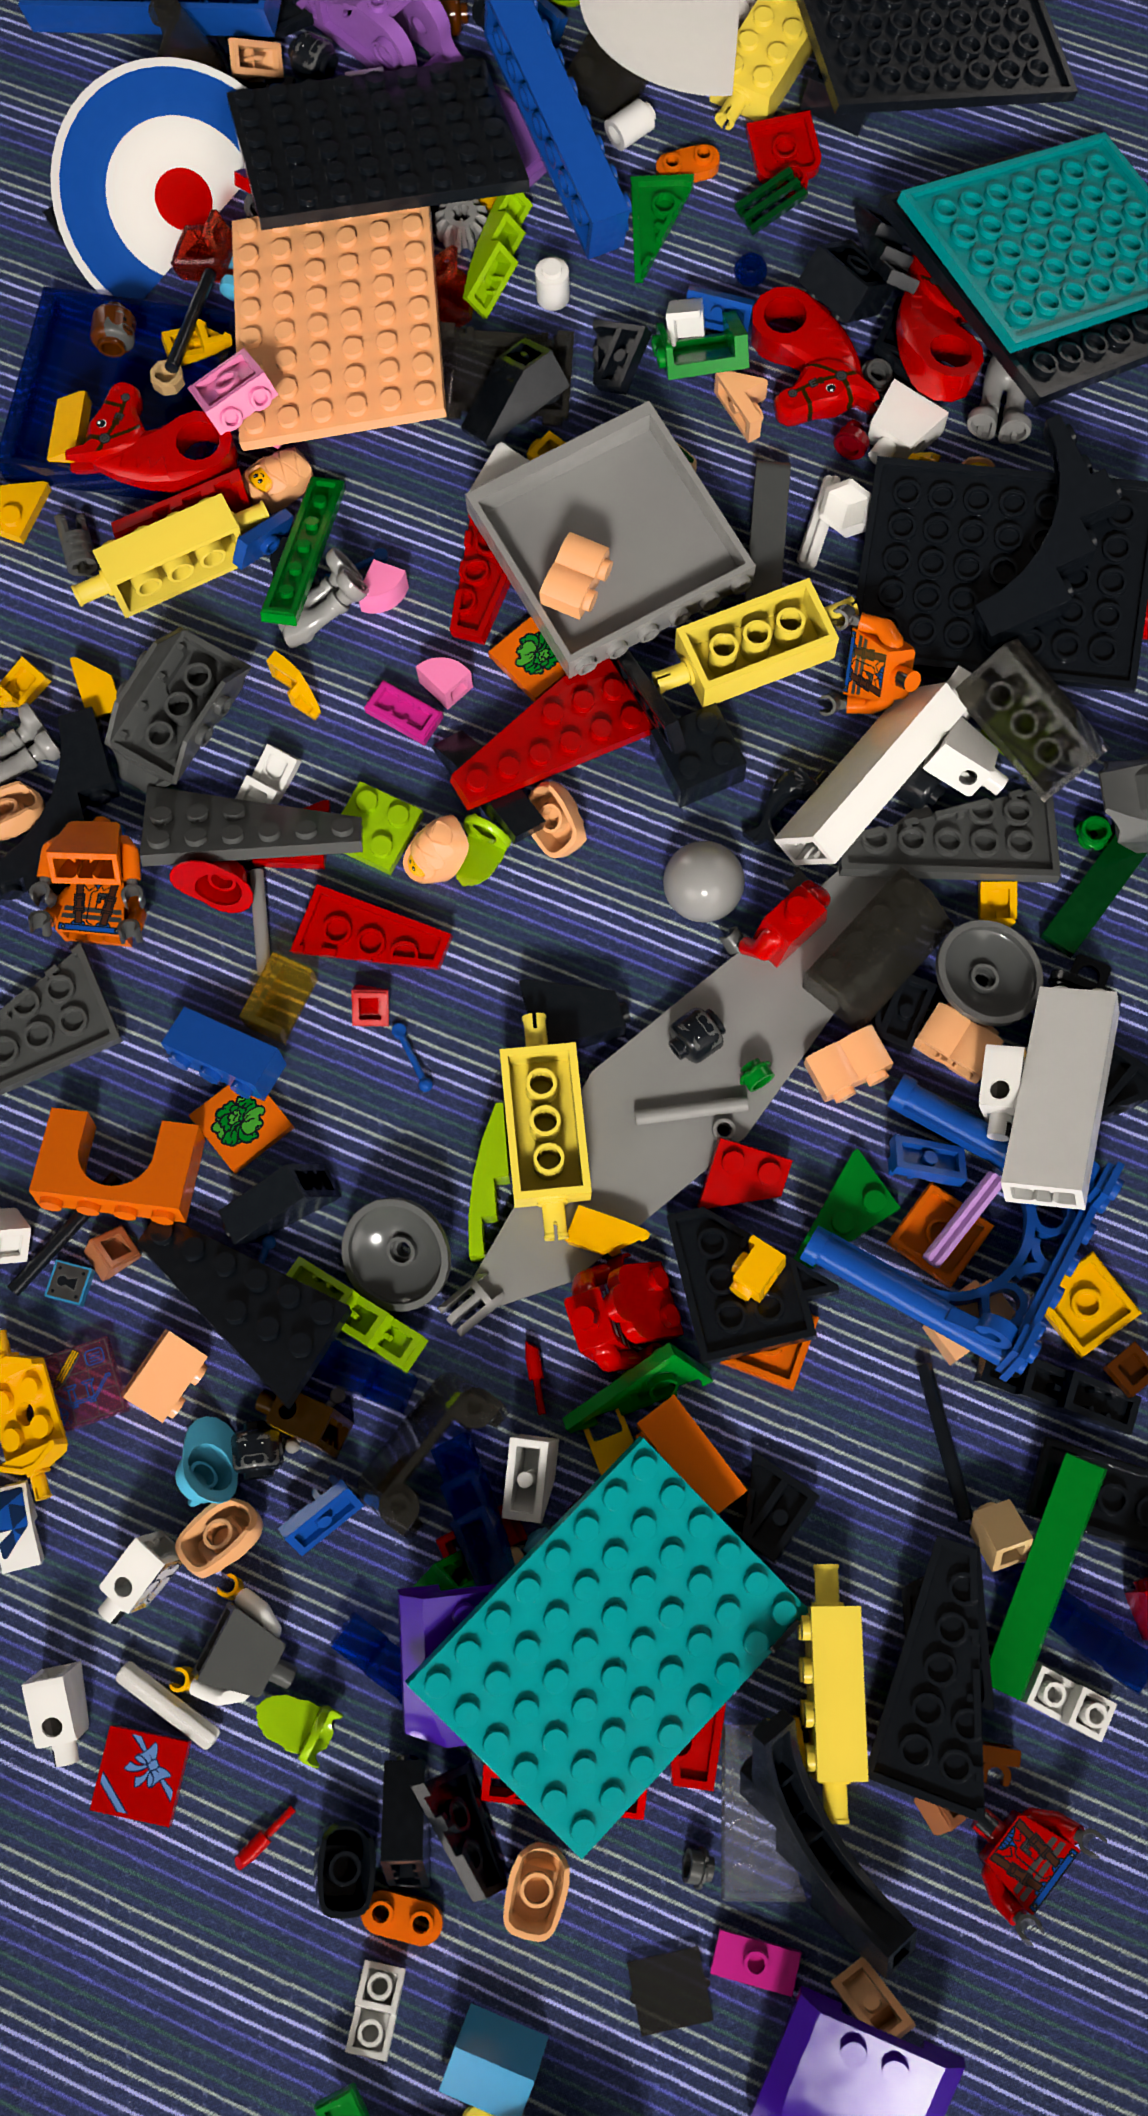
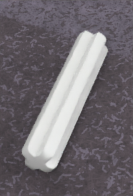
M826 475L822 481L796 559L799 567L803 569H814L817 564L829 525L819 518V512L826 487L841 482L840 477L836 475Z
M128 1661L119 1670L115 1678L117 1683L202 1749L208 1750L216 1742L220 1734L218 1727L134 1662Z

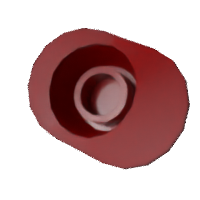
M190 860L175 865L169 873L170 882L177 890L206 903L216 910L227 913H240L249 909L253 903V891L247 883V872L244 866L237 860L221 862Z

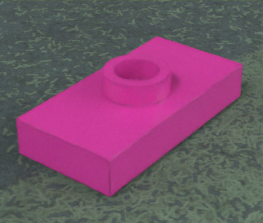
M382 680L364 707L365 713L424 746L444 718L443 713L385 680Z
M719 1928L709 1972L716 1976L792 1997L802 1953L800 1950Z

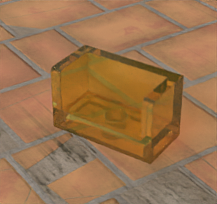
M273 952L239 1016L244 1025L285 1044L318 981L314 971L307 966Z

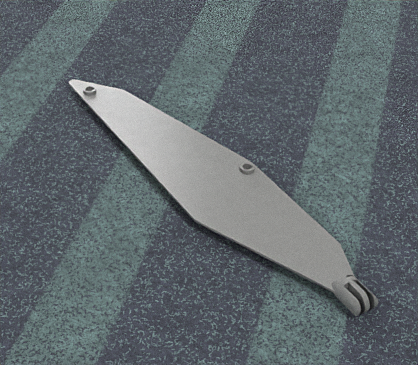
M927 805L922 809H913L895 825L902 824L905 819L916 816L917 819L932 816V811ZM838 870L820 885L828 891L831 897V902L826 908V923L778 968L769 960H759L743 955L740 952L735 954L591 1072L581 1089L592 1194L590 1201L572 1202L565 1205L567 1232L578 1205L640 1226L709 1168L718 1138L722 1137L717 1132L718 1127L725 1126L730 1131L729 1136L722 1138L738 1143L747 1136L864 973L871 958L874 959L916 900L919 885L918 878L839 876ZM696 1007L704 1011L707 1009L712 1010L726 1030V1033L723 1034V1046L699 1063H693L686 1057L682 1060L678 1059L668 1044L672 1039L670 1025ZM756 1058H759L761 1062L770 1061V1068L775 1076L768 1084L754 1092H750L746 1085L740 1084L742 1076L740 1070L744 1065ZM747 1096L748 1111L636 1125L634 1110ZM538 1206L513 1207L474 1277L439 1305L437 1309L443 1314L471 1291L474 1293L446 1319L453 1326L481 1303L484 1305L456 1330L459 1336L462 1337L497 1307L568 1284L573 1281L577 1273L588 1269L604 1255L569 1245L565 1240L558 1241L556 1225H553L554 1241H544L542 1208Z

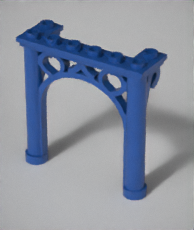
M903 1075L887 1107L996 1166L1003 1173L1009 1141L1000 1142L989 1139L987 1137L988 1122L917 1085L918 1080L911 1076ZM1094 1161L1085 1210L1076 1209L1075 1211V1209L1061 1208L1063 1220L1057 1228H1048L1041 1224L1036 1207L1039 1205L1020 1203L1023 1215V1231L1021 1242L1013 1261L1000 1276L976 1289L948 1292L931 1288L819 1225L805 1247L800 1260L812 1267L815 1264L819 1265L996 1365L995 1370L1001 1373L999 1379L1007 1382L1015 1372L1021 1375L1028 1363L1032 1364L1043 1344L1039 1339L1049 1323L1043 1317L1048 1307L1055 1309L1062 1298L1065 1288L1059 1285L1064 1275L1071 1277L1077 1268L1081 1256L1077 1255L1076 1252L1081 1243L1086 1246L1097 1228V1225L1092 1223L1096 1212L1102 1215L1110 1200L1114 1201L1120 1192L1124 1180L1120 1179L1119 1176L1125 1164L1119 1161L1115 1165L1107 1162L1101 1170L1100 1166ZM1061 1237L1049 1262L1041 1253V1239L1052 1241ZM1028 1257L1030 1263H1026L1025 1265H1023L1026 1258ZM1025 1277H1036L1040 1281L1028 1303L1025 1292L1017 1283ZM1004 1293L1014 1299L1016 1312L1011 1320L991 1313V1296ZM978 1302L979 1318L966 1313L956 1306Z

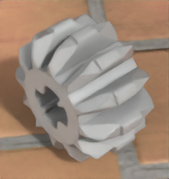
M478 199L440 204L439 211L435 212L434 225L436 227V237L439 242H443L446 250L456 247L460 255L463 249L468 248L473 253L488 217L486 206L480 205Z

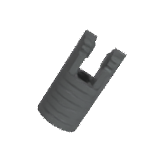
M78 513L76 515L75 523L77 529L70 531L64 514L54 516L67 571L74 576H86L96 571L98 562L92 551L94 547L85 513Z

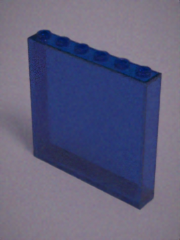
M43 287L0 440V472L4 479L24 483L45 481L52 487L158 502L179 494L137 488L118 482L102 473L74 474L70 471L71 463L48 462L47 454L57 399L78 391H87L92 403L90 423L100 410L111 387L119 382L129 383L135 386L141 393L143 409L140 419L146 431L157 429L186 413L203 411L188 390V387L236 354L235 312L203 308L199 319L206 322V327L220 334L224 332L231 334L232 345L208 358L181 366L184 373L185 386L178 394L163 396L153 388L150 369L157 361L168 359L162 343L161 332L179 329L189 306ZM109 302L123 304L135 315L137 321L133 349L121 357L105 356L93 345L90 338L94 310L98 306ZM209 441L198 442L186 450L184 457L192 460L207 458L217 450L218 445Z

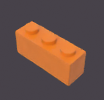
M672 1395L636 1423V1427L640 1431L635 1436L636 1439L639 1436L643 1437L717 1515L748 1491L675 1395Z

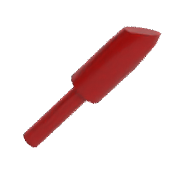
M525 1341L528 1379L533 1381L538 1415H543L546 1412L541 1387V1379H544L540 1351L536 1345Z
M292 1805L265 1832L260 1830L237 1854L234 1861L238 1870H242L254 1861L272 1842L270 1837L296 1812Z

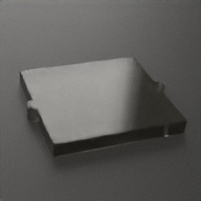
M698 1946L627 1961L633 1991L630 2001L636 2006L641 2036L714 2021L707 1990L710 1986V1980L704 1976Z

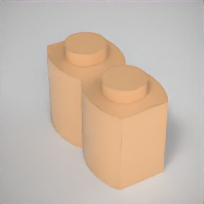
M569 532L539 592L540 603L578 620L581 619L585 611L591 612L598 596V592L595 589L600 580L605 582L608 579L613 566V561L610 560L609 547Z
M939 1002L917 1036L913 1046L929 1058L944 1064L964 1079L977 1084L982 1078L986 1044L1002 1045L1004 1041L998 1036L999 1032L994 1027L974 1023L960 1014L950 1003L944 1004Z
M872 1024L807 1056L804 1061V1066L824 1102L834 1099L836 1104L855 1095L856 1091L854 1088L867 1082L869 1087L887 1079L889 1077L887 1071L894 1064Z

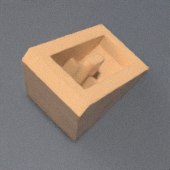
M234 37L228 38L233 79L265 78V80L284 78L281 43Z

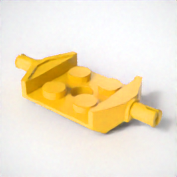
M0 1330V1442L6 1460L5 1463L0 1464V1472L27 1475V1478H30L35 1501H41L52 1497L45 1473L51 1471L50 1466L67 1452L68 1441L45 1359L40 1356L19 1355L18 1352H11L7 1330ZM29 1404L34 1411V1417L31 1422L27 1418Z

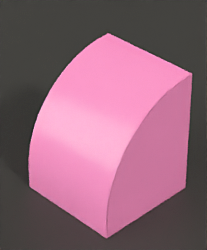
M373 559L363 580L369 589V594L359 601L361 612L375 614L386 612L396 607L403 600L409 589L406 570Z
M436 657L425 660L416 666L419 683L447 710L473 688L471 671L454 659Z

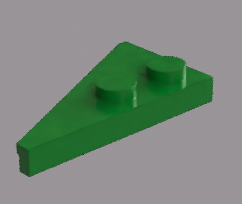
M694 174L631 176L635 283L644 282L694 187Z
M858 1148L851 1154L794 1257L796 1261L810 1269L814 1267L800 1260V1257L818 1225L851 1243L900 1210L898 1203Z
M668 1342L663 1347L654 1350L649 1357L638 1365L623 1372L618 1379L567 1414L562 1420L566 1430L570 1433L598 1425L596 1416L615 1409H619L621 1416L650 1406L656 1401L666 1400L672 1395L677 1396V1390L681 1385L699 1379L701 1385L705 1386L713 1382V1378L708 1368Z

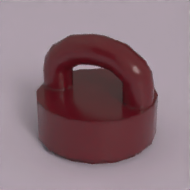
M850 420L846 426H843L834 438L836 451L842 457L849 460L861 459L870 444L869 437L864 432L862 425L856 420Z

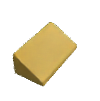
M78 391L57 399L47 454L48 462H75L65 460V451L84 444L92 407L87 391Z

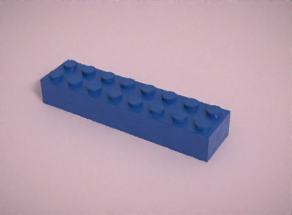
M19 0L18 6L33 32L275 37L281 0Z
M485 0L484 36L587 259L589 260L624 247L626 232L629 230V213L632 212L630 198L626 192L622 193L618 185L616 168L613 163H608L604 155L605 147L603 140L599 134L595 135L591 127L592 122L589 110L586 105L582 106L578 99L576 82L572 76L568 77L564 69L565 62L562 52L559 48H555L551 41L549 24L546 19H541L538 13L537 0Z

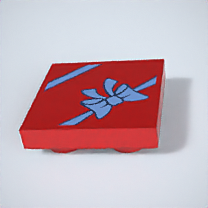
M110 1725L90 1811L171 1827L192 1741Z

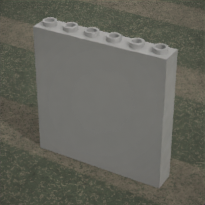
M650 401L465 494L468 514L569 679L578 674L582 676L590 673L596 668L597 664L608 658L616 659L622 656L629 647L639 642L646 643L653 640L660 631L671 625L673 627L682 625L690 618V615L702 609L707 611L714 608L720 603L721 599L733 593L735 595L743 593L754 582L755 563ZM569 532L609 547L610 560L613 561L608 579L605 582L600 580L595 589L598 592V596L592 611H585L580 620L540 603L539 592Z

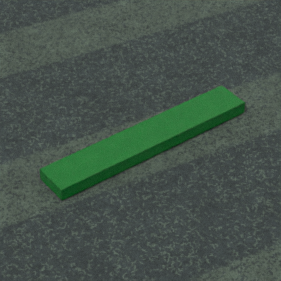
M320 477L310 478L260 611L261 622L297 626L345 493L344 481Z
M1070 1453L1065 1454L990 1658L992 1687L1018 1700L1024 1698L1107 1472L1106 1468Z

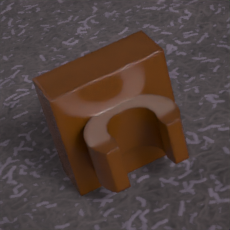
M1135 1341L1103 1367L1105 1372L1128 1398L1134 1397L1148 1385V1355Z
M983 1741L984 1783L987 1782L988 1771L993 1767H997L1001 1771L1000 1784L1008 1787L1011 1782V1771L1008 1766L1020 1768L1021 1750L1013 1745Z

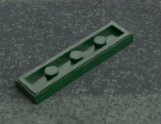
M1115 834L1040 938L1071 958L1147 853H1135L1117 842Z

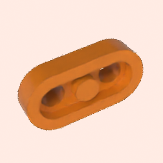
M698 144L670 151L658 158L656 162V175L694 174V183L708 180L719 171L720 154L710 144Z
M386 1888L373 1891L370 1906L361 1915L365 1928L371 1933L417 1946H426L433 1943L440 1935L444 1925L442 1910L435 1902ZM378 1905L385 1906L389 1911L388 1919L384 1921L378 1920L374 1914L375 1907ZM424 1916L428 1919L429 1928L426 1931L416 1929L414 1925L416 1917Z

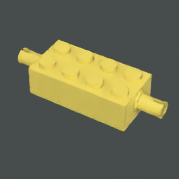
M757 0L740 26L737 36L732 96H710V102L721 106V109L715 115V121L721 128H723L728 119L725 130H731L740 115L753 121L772 118L811 56L813 48L796 0Z
M222 493L213 497L203 498L191 507L182 511L172 512L164 519L150 525L140 526L134 532L116 540H109L103 543L101 547L92 550L101 570H98L99 574L70 587L80 607L104 595H114L126 619L237 569L238 567L232 562L238 537L268 519L270 515L263 501L234 514Z
M810 578L676 628L675 650L681 662L652 672L655 687L659 686L657 691L659 694H663L668 690L689 683V685H692L702 708L831 660L835 658L839 641L831 621L834 619L845 621V617L842 614L835 613L833 610L843 604H848L853 607L856 615H859L857 603L852 605L851 603H854L855 599L849 596L844 600L824 607Z
M532 1013L522 1016L526 1047L499 1049L514 1208L541 1207L544 1241H554L553 1225L557 1226L558 1241L569 1238L565 1205L572 1202L590 1201L592 1194L576 1042L548 1045L546 1014L536 1013L537 1028H534Z
M813 1564L815 1602H811V1606H807L808 1613L801 1615V1624L797 1628L798 1640L805 1641V1657H799L798 1662L799 1681L807 1685V1700H800L801 1725H805V1728H808L809 1743H804V1767L807 1772H810V1776L815 1781L822 1784L823 1809L830 1822L836 1825L849 1824L847 1784H851V1782H869L861 1606H844V1602H840L839 1564Z

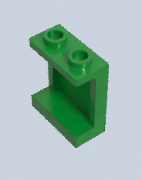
M722 312L723 333L678 339L675 347L672 346L663 322L656 323L657 335H651L653 356L657 357L658 368H664L668 380L749 368L748 334L737 312Z

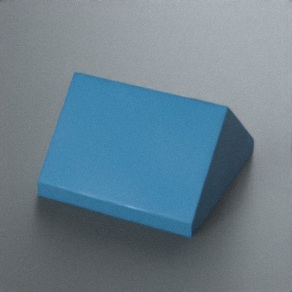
M471 2003L439 2092L494 2116H522L549 2036Z

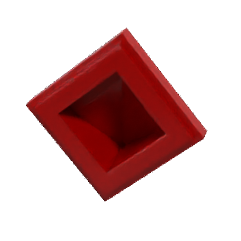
M354 985L351 990L352 1026L389 1027V989Z

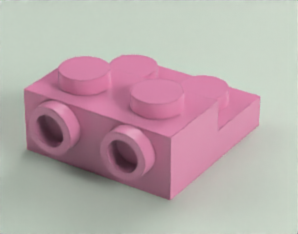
M245 348L188 387V390L220 435L236 430L241 426L245 418L255 411L264 410L271 404L272 399L278 396L277 391L264 371Z

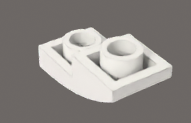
M1037 1663L1024 1698L1019 1700L1101 1743L1117 1707V1704Z
M365 1960L355 2000L356 2007L346 2045V2053L384 2062L388 2061L406 1969Z

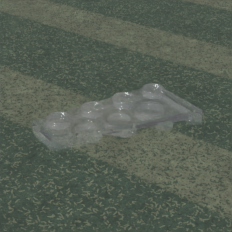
M723 1724L721 1899L723 1901L806 1902L797 1870L775 1850L776 1828L740 1794V1769L743 1763L752 1755V1734L758 1724Z

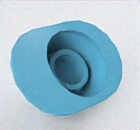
M205 1416L196 1419L188 1427L185 1435L182 1459L177 1466L175 1479L180 1492L188 1499V1506L191 1507L209 1502L220 1504L229 1501L236 1493L238 1473L233 1469L231 1437L235 1432L227 1423L216 1417Z

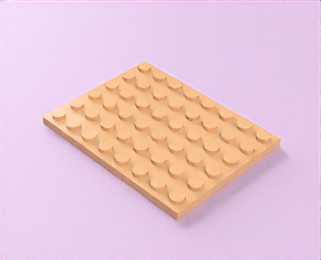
M431 206L261 230L258 216L232 221L236 353L245 348L264 371L278 393V396L272 399L271 404L262 411H255L243 420L239 427V444L243 451L447 417Z

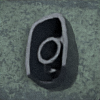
M337 1820L330 1822L321 1830L315 1847L314 1885L319 1911L330 1918L347 1919L359 1917L367 1911L372 1899L376 1871L374 1839L362 1826L353 1821Z

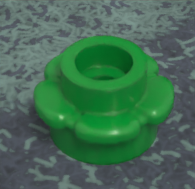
M1091 816L1085 821H1081L1076 827V834L1079 836L1078 843L1085 849L1093 848L1096 851L1104 849L1109 843L1108 839L1112 837L1109 822L1100 816ZM1090 832H1096L1097 836H1091Z
M759 1058L748 1062L740 1070L742 1073L740 1084L746 1085L750 1092L757 1091L768 1084L775 1076L770 1068L771 1062H761Z

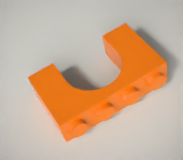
M51 1107L29 1187V1192L41 1208L49 1211H61L62 1208L76 1209L79 1213L88 1216H97L99 1212L109 1213L119 1219L128 1221L136 1220V1217L150 1218L153 1222L162 1225H172L174 1222H187L206 1141L199 1125L162 1121L153 1158L148 1168L131 1182L108 1186L99 1184L87 1176V1163L97 1128L89 1112Z

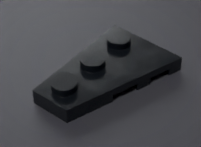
M470 1763L460 1765L411 1786L473 1903L487 1899L507 1888L506 1877Z

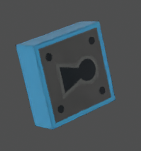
M56 1259L44 1296L84 1307L95 1270Z

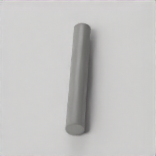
M252 869L249 871L250 888L253 891L252 914L257 975L267 976L272 974L264 870Z
M747 1096L634 1110L636 1125L748 1111L749 1106Z

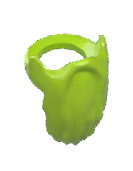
M475 813L467 815L463 822L464 829L468 834L469 849L462 866L456 873V879L463 887L468 885L472 887L486 881L502 862L505 852L511 845V839L508 834L489 820Z
M289 1695L271 1696L256 1706L257 1724L267 1739L281 1745L285 1751L298 1754V1759L303 1764L313 1768L320 1767L316 1754L328 1747L334 1732L332 1721L341 1719L343 1717L342 1713L328 1705L317 1706L309 1700H301Z

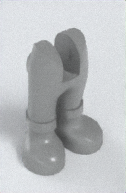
M993 355L986 369L980 406L972 409L968 414L967 427L979 439L991 440L996 432L1002 393L1006 391V404L1003 409V420L998 440L1002 444L1019 443L1030 435L1032 429L1030 418L1024 414V404L1027 397Z
M332 547L326 554V562L331 570V575L329 577L326 576L319 585L309 591L297 626L277 624L283 632V638L289 648H296L299 645L310 642L322 627L340 614L348 611L350 604L363 600L369 594L367 585L361 580L363 578L361 573L350 559L335 547Z
M28 702L21 705L18 709L21 721L20 726L16 730L14 728L0 737V786L7 784L30 769L33 770L38 766L37 762L43 760L56 761L60 758L59 747ZM34 742V744L27 749L26 745ZM16 752H19V753L13 755L12 757L6 759L7 757L11 756L12 754H14V753H16Z

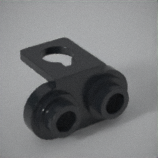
M1082 954L1076 956L1070 972L1053 970L1048 979L1050 987L1065 986L1072 989L1087 990L1101 988L1107 991H1114L1105 987L1112 970L1111 966ZM1084 967L1094 969L1099 977L1098 983L1078 976V971ZM1117 993L1118 1004L1120 1006L1122 1002V997Z

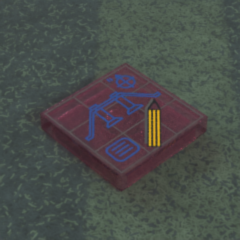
M104 1336L43 1357L65 1433L130 1411L127 1400L121 1395L124 1388L109 1337Z

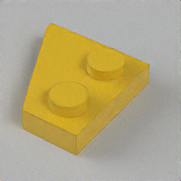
M38 481L0 485L1 537L21 544L25 543L51 492L48 482Z

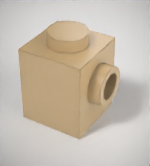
M1010 1499L999 1503L988 1502L974 1511L969 1533L977 1547H980V1552L992 1572L1027 1560L1033 1537Z

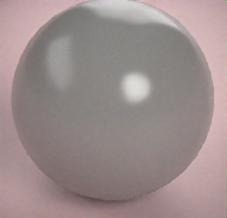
M712 841L692 842L677 850L668 861L663 876L664 893L670 906L682 917L701 923L713 922L731 913L741 900L745 885L744 871L738 858L725 846Z

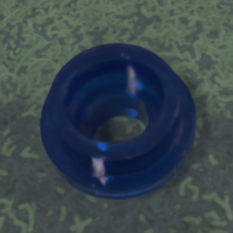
M754 252L745 253L735 264L734 276L744 286H757L766 279L767 265L761 255Z

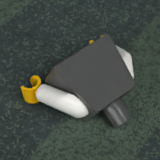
M231 1573L226 1575L234 1580V1589L226 1593L217 1587V1593L227 1600H235V1604L228 1601L194 1668L183 1666L174 1669L184 1674V1685L169 1683L170 1690L173 1692L190 1690L192 1696L216 1706L244 1702L249 1696L260 1697L268 1681L287 1689L297 1672V1666L280 1658L286 1643L280 1638L282 1627L270 1605L249 1588H244L243 1581Z

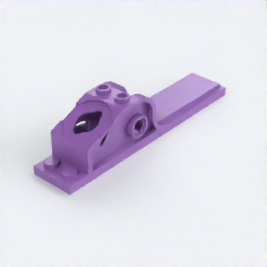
M299 0L296 3L298 8L301 10L305 8L312 14L314 27L368 69L383 67L384 71L399 70L406 66L417 67L415 51L410 42L412 40L427 50L432 57L423 66L432 65L436 62L451 63L465 60L454 44L448 16L439 0ZM493 83L528 174L530 188L547 170L513 97Z

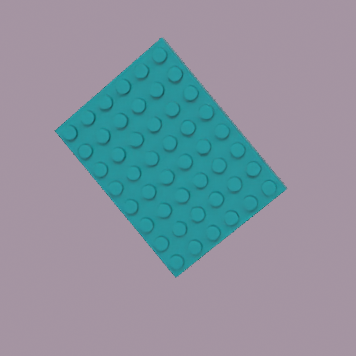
M1106 132L902 190L899 195L898 204L1010 354L1148 307V185Z
M639 1436L421 1663L405 1682L582 1860L771 1654L769 1648L785 1632L796 1618L801 1621V1615H806L808 1608L643 1437Z

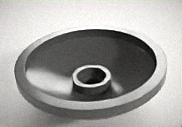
M989 920L970 921L950 932L941 943L937 952L935 968L940 989L947 1001L966 1018L982 1025L1006 1026L1020 1021L1035 1008L1040 986L1043 987L1044 982L1042 966L1033 947L1014 929ZM976 979L982 982L983 987L977 983Z
M399 1197L377 1199L359 1209L345 1228L341 1248L345 1272L360 1295L378 1307L399 1312L414 1310L434 1299L444 1287L451 1267L449 1241L439 1221L420 1204ZM403 1242L409 1245L410 1253L404 1251Z

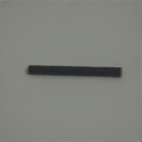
M205 268L165 363V369L170 373H177L196 328V321L200 318L215 281L216 273L210 268Z
M110 1172L100 1184L116 1186L120 1185L123 1181L113 1172ZM76 1210L7 1287L19 1296L91 1216L81 1214Z
M932 1363L916 1366L958 1521L972 1519L973 1512Z

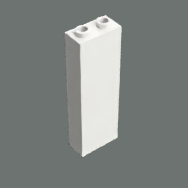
M947 682L920 686L915 691L909 692L905 699L895 700L893 705L883 712L774 838L775 842L795 865L836 864L965 713L967 708L960 701L957 691L949 686Z
M1040 986L1001 1178L1006 1202L1085 1210L1120 1014L1117 991H1107L1101 988L1087 990L1072 989L1065 986Z

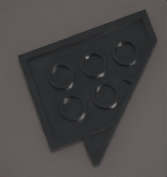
M705 1207L666 1215L703 1366L817 1339L808 1301L839 1294L838 1284L784 1254L786 1256V1266L762 1301L758 1303L752 1298L749 1301H745L735 1295L729 1287L733 1282V1275L735 1274L731 1269L742 1252L750 1253L748 1240L752 1235Z

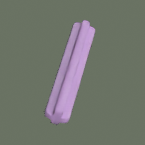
M993 1171L987 1172L924 1252L923 1259L929 1265L939 1268L998 1194L1002 1188L1001 1177Z

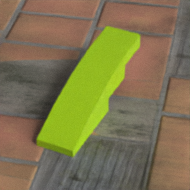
M523 193L497 197L479 236L468 269L463 298L483 319L488 318L519 263L514 258V254L526 234L521 225L533 206Z
M503 1102L495 1103L481 1140L474 1169L468 1214L469 1258L471 1262H482L486 1256L484 1224L499 1222L496 1186L511 1184L506 1116Z
M300 1256L286 1274L350 1306L352 1313L341 1331L406 1373H408L429 1342L424 1336Z

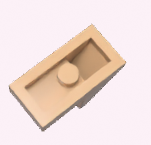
M733 371L715 373L714 393L748 443L759 438L764 418L758 403L766 399L768 381L761 377Z
M864 1957L858 1959L830 1981L834 1990L855 2019L900 2039L916 2027L912 2018Z

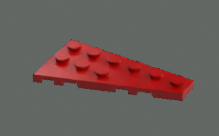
M608 658L597 664L596 668L586 675L581 676L578 674L570 679L567 675L562 677L452 773L450 783L468 811L650 736V730H653L654 727L630 692L611 659Z

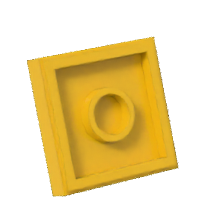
M1092 1251L1080 1260L1071 1277L1064 1275L1059 1285L1065 1288L1064 1294L1055 1309L1048 1307L1044 1316L1079 1360L1142 1313Z

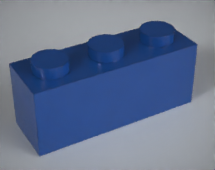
M183 1007L161 1042L169 1055V1062L185 1071L189 1067L199 1071V1075L215 1085H218L221 1081L229 1085L233 1092L246 1099H250L253 1096L265 1101L287 1065L278 1048L187 1007Z

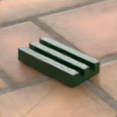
M789 166L734 204V209L750 233L755 235L807 199L808 192L805 188L801 187L798 177L795 178L793 170ZM788 181V183H787L786 185H784L783 187H781L780 189H778L776 192H774L773 194H771L770 196H768L767 198H765L763 201H761L760 203H758L757 205H755L754 207H752V208H751L750 210H748L747 212L745 211L746 209H748L749 207H751L752 205H754L755 203H757L759 200H761L762 198H764L765 196H767L768 194H770L772 191H774L775 189H777L778 187H780L781 185H783L785 182ZM792 190L795 191V194L782 202L780 205L769 211L767 214L756 220L754 223L752 222L751 219L753 217H755L765 209L771 207L779 199L790 193Z

